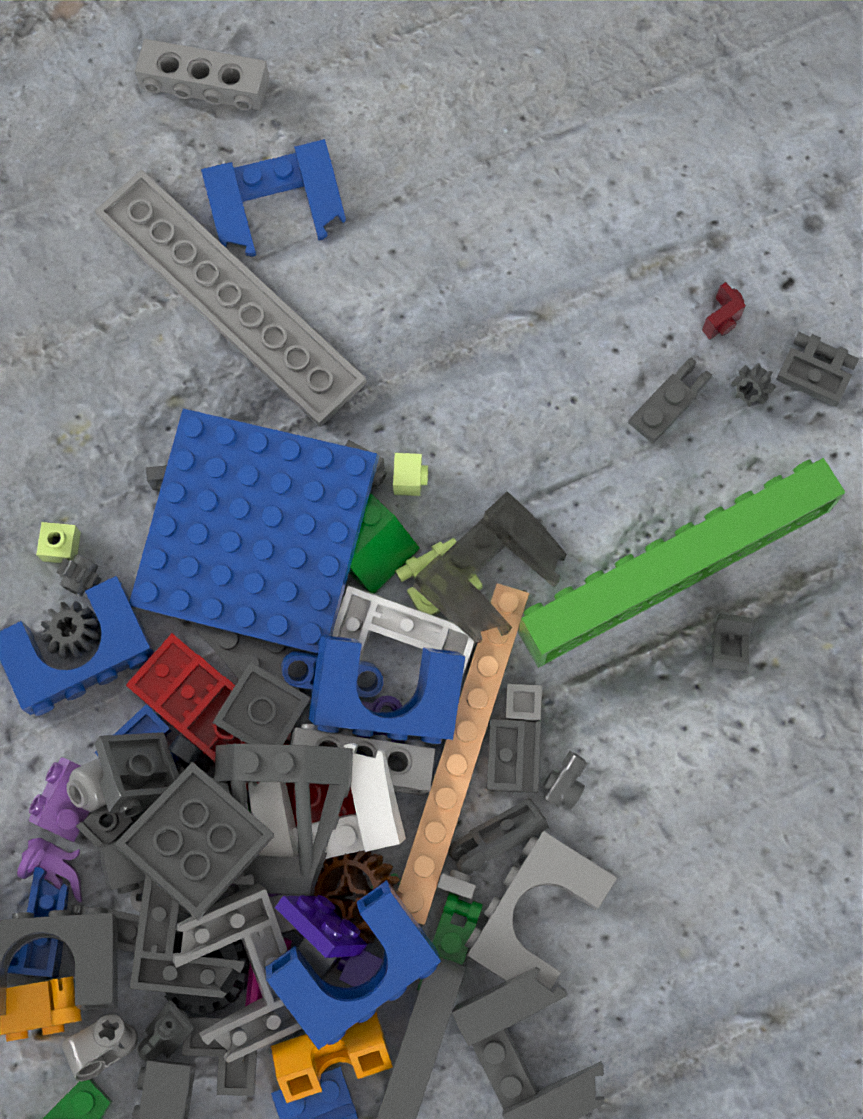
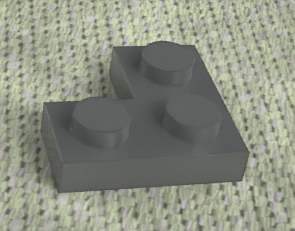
M188 1017L194 1029L183 1041L182 1056H219L217 1095L254 1096L257 1050L228 1063L223 1058L227 1050L215 1039L207 1045L199 1034L224 1018Z

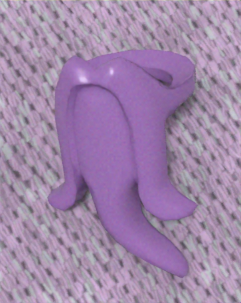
M42 838L30 839L28 841V849L22 853L17 876L21 879H27L34 874L35 867H40L47 872L44 879L52 882L59 890L63 885V880L60 876L68 879L74 897L78 902L82 901L79 874L73 866L65 861L76 859L80 854V849L74 852H67Z

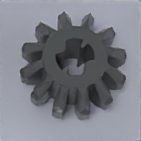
M77 601L70 608L65 602H60V612L57 613L53 609H48V614L52 617V620L41 621V626L48 630L41 635V639L49 643L47 650L52 654L59 651V657L66 660L70 653H72L76 659H80L83 647L88 652L93 651L89 640L100 639V635L93 631L100 626L99 620L92 618L94 612L91 608L82 609V605ZM73 624L77 629L74 634L69 632L70 636L68 637L64 632L67 627L72 629L71 625Z

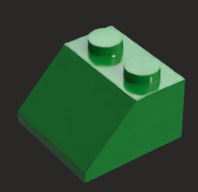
M369 494L349 574L364 589L375 594L396 574L395 570L406 564L405 561L412 558L420 550V547L396 516L374 495Z

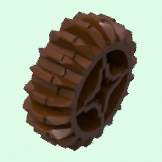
M365 850L327 858L324 860V868L321 869L315 885L314 895L311 896L321 895L327 898L335 906L334 912L341 919L343 918L353 923L360 930L359 936L367 944L374 943L376 935L360 915L357 901L363 897L356 898L353 901V899H345V896H353V892L364 894L365 896L373 890L367 884L366 875H363V871L370 878L374 889L386 880L393 888L400 880L397 876H389L394 866H391L389 863L383 864L384 857L382 855H372V851L365 852ZM340 878H341L340 885H339V887L336 889L337 884H338V882H339V880H340ZM394 890L398 897L403 895L400 891ZM336 905H338V906L340 907L341 912H342V917H341L340 914L338 913V910H337V908H336Z

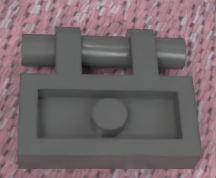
M798 331L793 344L804 348V351L801 352L791 347L776 380L837 407L852 374L840 368L844 366L854 370L859 358L848 354V349L841 346L837 349L821 342V337L814 334L810 337ZM814 353L831 360V364L814 358Z

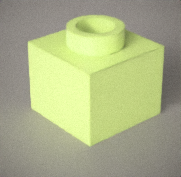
M395 453L394 495L421 496V485L428 484V465H422V454Z
M41 522L36 555L43 562L62 563L64 558L73 561L75 555L78 554L81 532L75 525ZM53 536L61 537L60 542L53 545Z

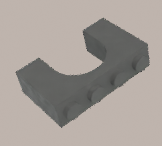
M107 908L86 909V914L71 915L69 910H54L49 912V917L34 918V913L20 912L12 914V919L0 920V1016L6 1015L7 972L12 958L24 945L41 938L60 940L71 949L75 961V1006L80 1010L118 1008V919L113 913H108Z

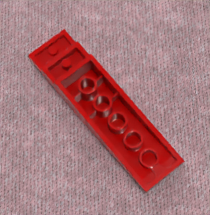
M173 633L126 684L132 692L214 762L216 746L246 744L213 724L214 719L235 685ZM291 733L288 735L283 745L290 744ZM246 783V790H247V791H249V789H248V783ZM286 783L297 827L295 783ZM309 783L312 823L320 821L329 785ZM351 788L347 798L345 797L338 814L340 817L356 813Z

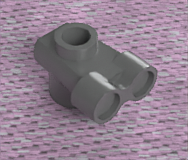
M569 750L561 763L562 767L557 773L552 770L542 788L547 791L544 795L547 801L557 807L562 804L571 810L585 788V785L576 779L580 777L588 763L585 759Z

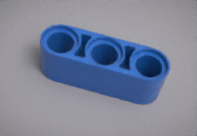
M301 651L287 654L281 663V671L285 681L294 687L313 690L318 654ZM300 660L307 664L306 673L301 677H293L288 673V667L294 661ZM359 660L357 679L362 672L371 671L375 674V681L371 686L364 688L356 682L358 696L373 697L382 690L384 684L383 676L373 663Z

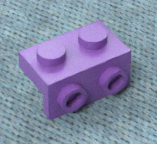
M61 757L59 762H54L48 770L45 779L48 783L41 795L38 794L32 801L29 808V813L31 814L29 821L74 842L80 832L76 826L87 818L90 811L84 810L82 807H76L71 802L67 793V783L69 782L70 774L81 765Z

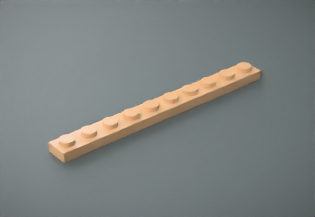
M499 583L496 584L459 699L453 740L446 739L398 891L403 894L399 898L417 923L425 926L529 597L528 592Z

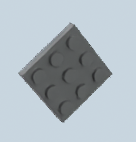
M192 762L115 843V846L198 921L274 838V833Z

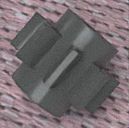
M757 363L751 370L748 366L744 365L738 371L740 376H737L731 383L737 386L735 398H740L747 402L749 407L756 400L763 405L769 399L768 394L772 393L776 388V385L771 383L770 376L773 372H767L761 368L760 363Z
M75 555L73 561L64 558L56 572L63 578L59 585L82 597L85 590L100 583L102 578L96 574L99 566L80 555Z

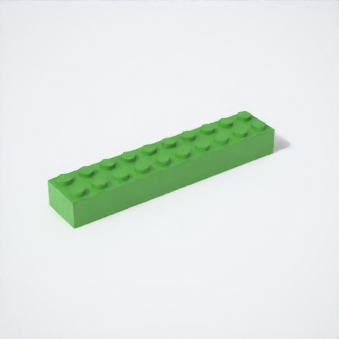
M822 458L814 463L811 459L806 460L793 469L794 474L784 479L782 475L772 478L763 485L765 489L754 494L752 491H748L734 500L735 505L724 510L720 506L704 516L706 520L694 526L693 522H690L674 532L675 537L665 542L663 538L653 541L644 548L645 553L635 558L633 554L621 558L614 564L615 569L605 574L602 570L591 574L584 580L586 584L575 590L572 586H569L555 594V600L543 606L540 602L526 609L523 612L525 616L520 621L518 634L537 667L539 668L829 513L846 492L826 460Z

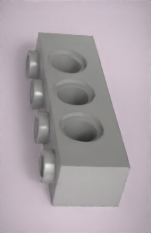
M144 39L135 69L140 88L150 93H169L182 99L196 98L214 105L220 103L233 105L242 110L255 109L261 111L270 78L267 62L264 60ZM201 76H207L203 79H197ZM233 81H236V82H237V83H235V84H233V85H228V83H230V82H233Z
M302 724L301 728L296 727L291 733L289 745H325L328 747L345 748V744L355 743L358 744L357 751H362L372 758H376L378 750H383L386 760H388L389 756H396L402 762L403 768L401 772H395L389 768L394 792L423 796L431 790L435 749L425 747V743L422 741L405 740L404 744L391 742V738L385 735H373L368 739L356 737L357 735L353 734L352 730L339 729L338 733H329L317 730L318 725Z

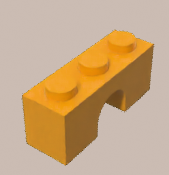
M377 1012L363 1023L357 1022L348 1028L345 1035L335 1044H326L319 1050L307 1034L271 1046L276 1078L286 1103L322 1092L321 1075L326 1068L335 1063L346 1062L351 1064L357 1079L393 1068Z

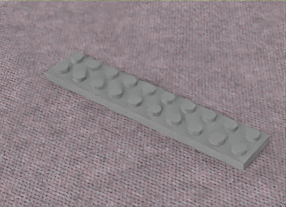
M142 169L95 210L97 217L319 427L330 419L367 383L366 378Z

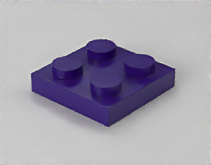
M321 895L283 896L275 906L325 958L359 956L368 945L359 936L360 930L350 921L342 920L334 912L335 906Z

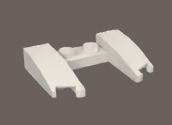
M348 586L332 636L353 638L361 642L360 660L371 631L421 649L426 647L457 651L465 655L464 676L479 631L388 600L360 588Z
M348 743L344 745L345 748L353 749L351 790L356 813L339 818L336 830L332 831L325 851L327 852L325 859L345 855V853L349 854L363 850L367 852L394 846L406 839L383 750H378L376 758L356 754L358 744ZM248 783L251 814L274 833V838L259 853V856L299 857L298 832L286 783ZM319 822L312 823L313 844Z

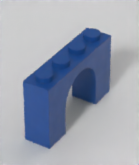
M117 576L85 590L99 620L102 635L96 654L81 667L71 670H58L48 666L31 629L22 621L0 631V661L24 712L29 715L35 714V716L46 714L55 708V703L63 699L68 701L83 696L87 692L86 688L97 683L99 685L108 684L118 678L117 673L128 668L131 670L141 668L154 654L153 647L134 607L129 603L130 598Z
M320 635L308 718L314 725H318L317 730L338 733L339 728L352 729V733L355 735L368 737L373 736L374 731L387 733L386 737L396 740H407L408 735L421 736V741L432 744H441L442 739L453 740L465 655L457 651L423 647L418 684L412 698L397 710L376 712L364 707L357 693L356 682L362 643L353 638Z
M387 880L357 901L360 915L384 947L381 966L376 974L367 982L350 988H341L328 984L318 976L296 945L265 967L266 981L318 1050L326 1044L332 1045L338 1042L345 1035L348 1028L357 1022L363 1023L375 1014L376 1008L387 1000L394 1001L404 994L408 985L418 978L425 979L430 976L441 962L436 947Z

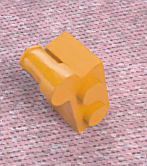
M74 976L7 988L6 1015L0 1016V1035H6V1042L29 1038V1030L42 1028V1035L65 1032L64 1024L82 1021L81 1010L75 1006Z

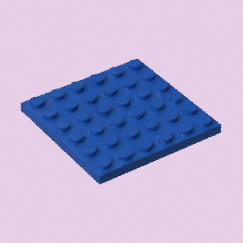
M183 408L129 601L130 605L139 609L318 654L320 635H333L379 455L365 450Z

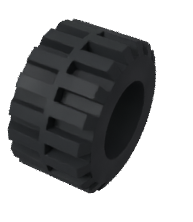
M177 927L173 953H181L183 932L177 931ZM242 939L218 949L223 959L244 961V967L239 973L232 969L220 989L226 993L224 998L165 992L166 995L164 997L168 1001L171 1000L175 1003L177 1008L197 1014L222 1010L228 1007L230 1003L235 1002L240 997L241 991L248 984L247 977L250 967L249 958Z

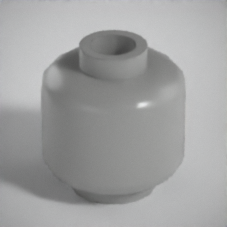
M99 758L74 769L67 783V793L71 802L76 807H82L90 812L106 805L99 783L104 775Z

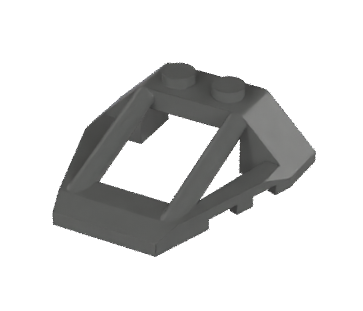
M228 744L216 746L214 781L247 810L246 783H295L299 857L257 856L243 871L244 876L253 875L254 885L260 883L266 888L267 893L313 894L327 855L325 851L332 831L336 830L340 818L338 814L345 797L347 798L351 788L352 748L267 744ZM309 783L329 785L314 844ZM238 884V887L242 891L250 887V885Z

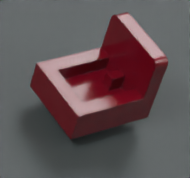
M727 282L720 285L716 295V300L722 307L706 318L702 331L709 340L718 334L724 336L732 331L737 325L736 321L741 318L746 307L741 293L735 288L732 289Z

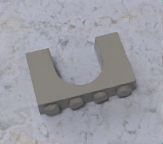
M543 831L539 838L533 836L529 839L521 852L527 856L520 869L515 865L512 867L503 882L508 887L502 899L496 896L493 898L484 913L490 919L483 930L477 927L474 929L465 946L471 949L467 957L504 981L538 967L541 970L536 979L551 990L561 972L529 952L517 939L513 929V911L517 901L526 891L534 887L548 885L566 891L589 907L597 910L617 877Z

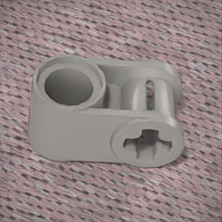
M107 1014L82 1031L68 1037L63 1042L62 1049L76 1081L92 1079L103 1072L105 1068L124 1056L129 1055L137 1045L138 1034L135 1028L125 1023L120 1016Z

